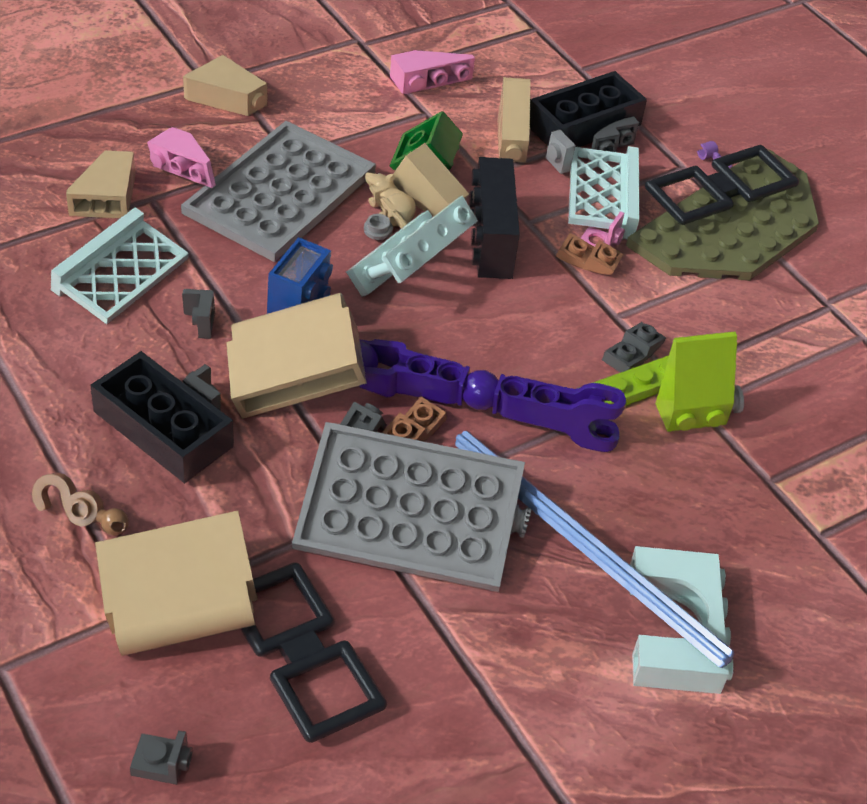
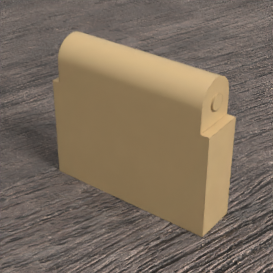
M341 292L237 322L231 326L232 340L226 342L231 400L242 419L366 384L358 328Z
M238 511L95 542L104 612L112 634L115 633L121 656L255 625L252 601L257 600Z

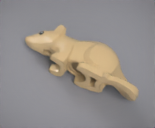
M367 172L365 179L374 196L369 198V204L372 207H381L382 212L379 214L387 216L393 227L398 226L402 229L411 222L415 215L414 199L405 192L400 191L393 184L394 174L385 176L381 173Z

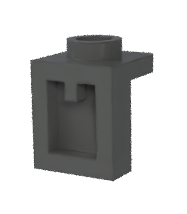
M184 289L182 293L184 314L192 315V325H197L198 338L211 339L215 318L214 290Z
M204 364L196 371L190 372L183 379V383L221 411V393L211 385V368Z
M353 402L340 424L377 432L378 429L384 431L387 426L381 416L383 414L382 411L369 403L362 406L356 402Z
M178 730L175 740L142 733L130 766L131 776L177 785L181 771H188L192 759L193 747L188 746L187 732Z

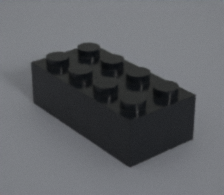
M616 71L530 99V129L547 146L549 145L551 132L561 130L576 145L575 147H581L592 143L597 132L619 120L635 117L639 122L638 126H640L647 99Z
M479 157L478 169H472V186L475 187L473 191L470 190L469 207L474 208L471 210L478 220L472 225L475 228L471 230V246H476L472 250V265H477L478 278L513 279L520 237L514 162L510 158Z
M142 351L90 385L93 411L184 484L234 447L233 420Z

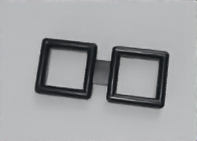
M756 145L714 159L711 165L718 173L707 176L698 166H691L648 180L645 183V189L680 225H685L730 210L734 206V202L731 199L734 196L741 195L747 202H753L798 186L799 179L763 145ZM758 156L783 180L751 190L728 166ZM694 178L717 202L684 213L661 188Z
M291 563L254 578L256 593L293 579L317 618L265 640L256 625L240 629L257 656L263 657L277 650L282 654L287 665L273 670L270 674V681L305 741L313 743L385 710L387 701L350 642L343 640L324 648L316 634L331 628L335 623V619L299 563ZM342 657L368 701L314 725L288 680Z

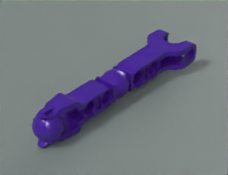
M359 339L366 377V384L359 385L362 389L385 397H392L398 393L423 397L445 404L457 403L459 406H462L463 401H465L468 406L476 410H485L493 407V414L499 413L508 419L564 432L580 447L600 452L613 450L619 442V428L616 423L610 421L618 418L623 413L626 405L625 394L618 388L600 383H589L580 388L572 389L519 376L505 377L504 374H501L498 380L493 373L487 370H476L470 373V366L463 367L460 363L413 352L406 349V345L403 342ZM378 363L390 366L391 369L378 368ZM604 401H612L614 404H608ZM597 434L607 435L609 438H602Z

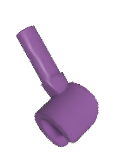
M714 141L700 144L703 149L697 151L699 158L702 160L710 157L713 159L722 157L718 153V146Z

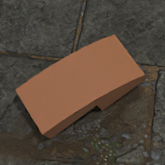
M569 233L557 252L556 257L584 270L612 275L624 254L601 240H598L594 247L576 235Z
M420 397L405 415L399 413L382 433L425 442L447 420V413L425 398Z

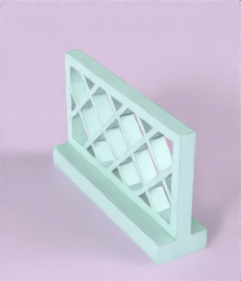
M628 146L627 153L624 154L575 147L570 169L568 224L609 229L614 219H608L604 215L611 212L617 216L621 211L625 213L621 227L625 229L622 239H627L636 232L639 222V148ZM578 157L588 158L591 162L585 164ZM606 162H617L619 165L612 168ZM598 166L604 172L598 174L592 169ZM585 173L591 179L584 181L579 175ZM612 177L618 183L612 185L606 179ZM598 184L604 190L598 192L592 186ZM585 191L590 197L583 199L578 193ZM611 194L617 201L611 203L605 197ZM598 202L604 208L597 210L591 204ZM584 209L590 215H577L575 213Z
M135 207L52 269L51 291L59 297L65 293L101 321L108 324L188 259L189 253L144 221V213ZM145 233L153 239V243H136V238ZM119 251H133V259H116V253ZM137 251H154L155 259H138ZM159 252H171L176 257L173 259H159ZM98 267H112L113 275H95V270ZM117 267H134L135 275H117ZM138 267L156 268V273L153 275H139ZM78 283H91L92 292L78 291L74 286ZM96 283H113L114 292H96ZM118 283L135 284L136 289L132 292H118ZM97 300H115V306L105 311L97 305Z

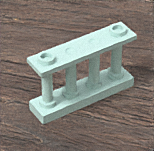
M462 195L434 217H432L429 210L418 215L347 270L346 273L362 297L370 294L392 275L398 283H401L478 220Z

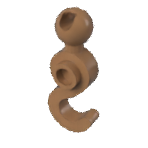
M52 473L43 475L37 479L33 486L32 499L39 511L51 507L48 489L51 485H55L60 491L65 513L73 524L87 526L99 522L103 531L112 536L121 535L128 528L129 518L122 509L112 508L108 511L105 510L103 501L97 493L90 490L76 492L74 483L65 474Z

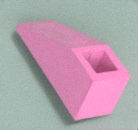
M417 50L391 55L390 78L402 94L472 79L475 57L469 54Z
M171 127L147 142L150 159L154 167L210 188L216 186L210 159L191 133Z

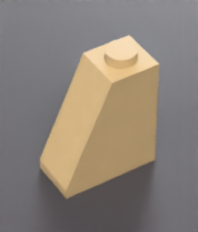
M224 55L183 76L184 98L189 101L249 116L267 106V83Z
M503 77L497 120L499 158L513 159V162L526 163L530 129V79Z
M425 143L406 155L393 173L395 176L393 184L400 191L410 195L415 201V206L423 211L429 210L432 217L458 197L463 195L464 199H466L469 195Z
M105 150L67 189L66 197L69 216L121 218L127 214L130 209L135 180L134 152Z

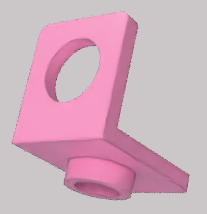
M619 212L611 223L608 233L594 227H588L581 239L595 247L596 244L591 243L588 238L597 236L602 238L604 243L614 248L615 245L620 244L625 229L621 228L625 213Z

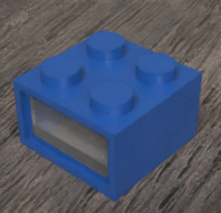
M298 237L268 274L267 314L329 296L331 287L328 286V282L333 269V265L330 264L331 250Z

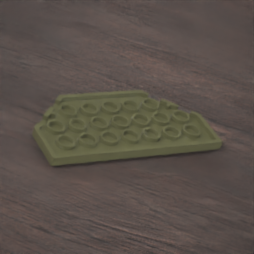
M767 149L799 179L798 186L753 202H747L741 195L731 198L734 206L730 210L685 225H680L666 211L627 238L626 246L669 276H681L682 272L697 273L700 278L721 279L722 275H736L738 280L750 281L817 231L819 221L807 173L781 158L772 150ZM758 156L742 161L731 168L751 190L783 180ZM702 187L677 205L685 213L717 201Z

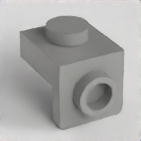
M561 130L551 132L546 159L560 174L570 171L576 145Z

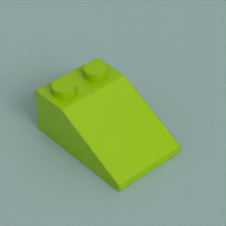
M735 331L674 338L655 403L667 432L727 425L734 405L737 334Z

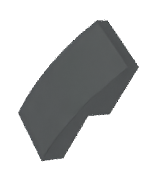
M630 117L604 127L594 135L591 149L617 152L618 147L634 144L639 122L635 117Z
M641 322L628 329L621 342L605 350L602 361L620 373L638 367L659 349L666 337L657 332L653 326Z

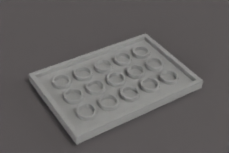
M285 121L214 178L216 186L213 188L208 186L202 187L181 204V213L275 262L287 252L298 237L302 238L359 188L366 181L365 174L367 172L375 173L376 164Z
M325 422L294 533L292 549L499 592L525 462Z

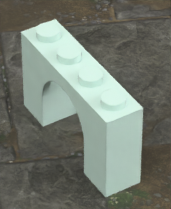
M635 546L630 565L672 600L687 606L702 625L730 646L731 631L729 627H725L724 621L728 613V599L722 597L726 575L725 569L720 568L719 554ZM639 635L632 654L633 686L721 694L726 680H731L733 676V659L727 666L720 668L685 638Z

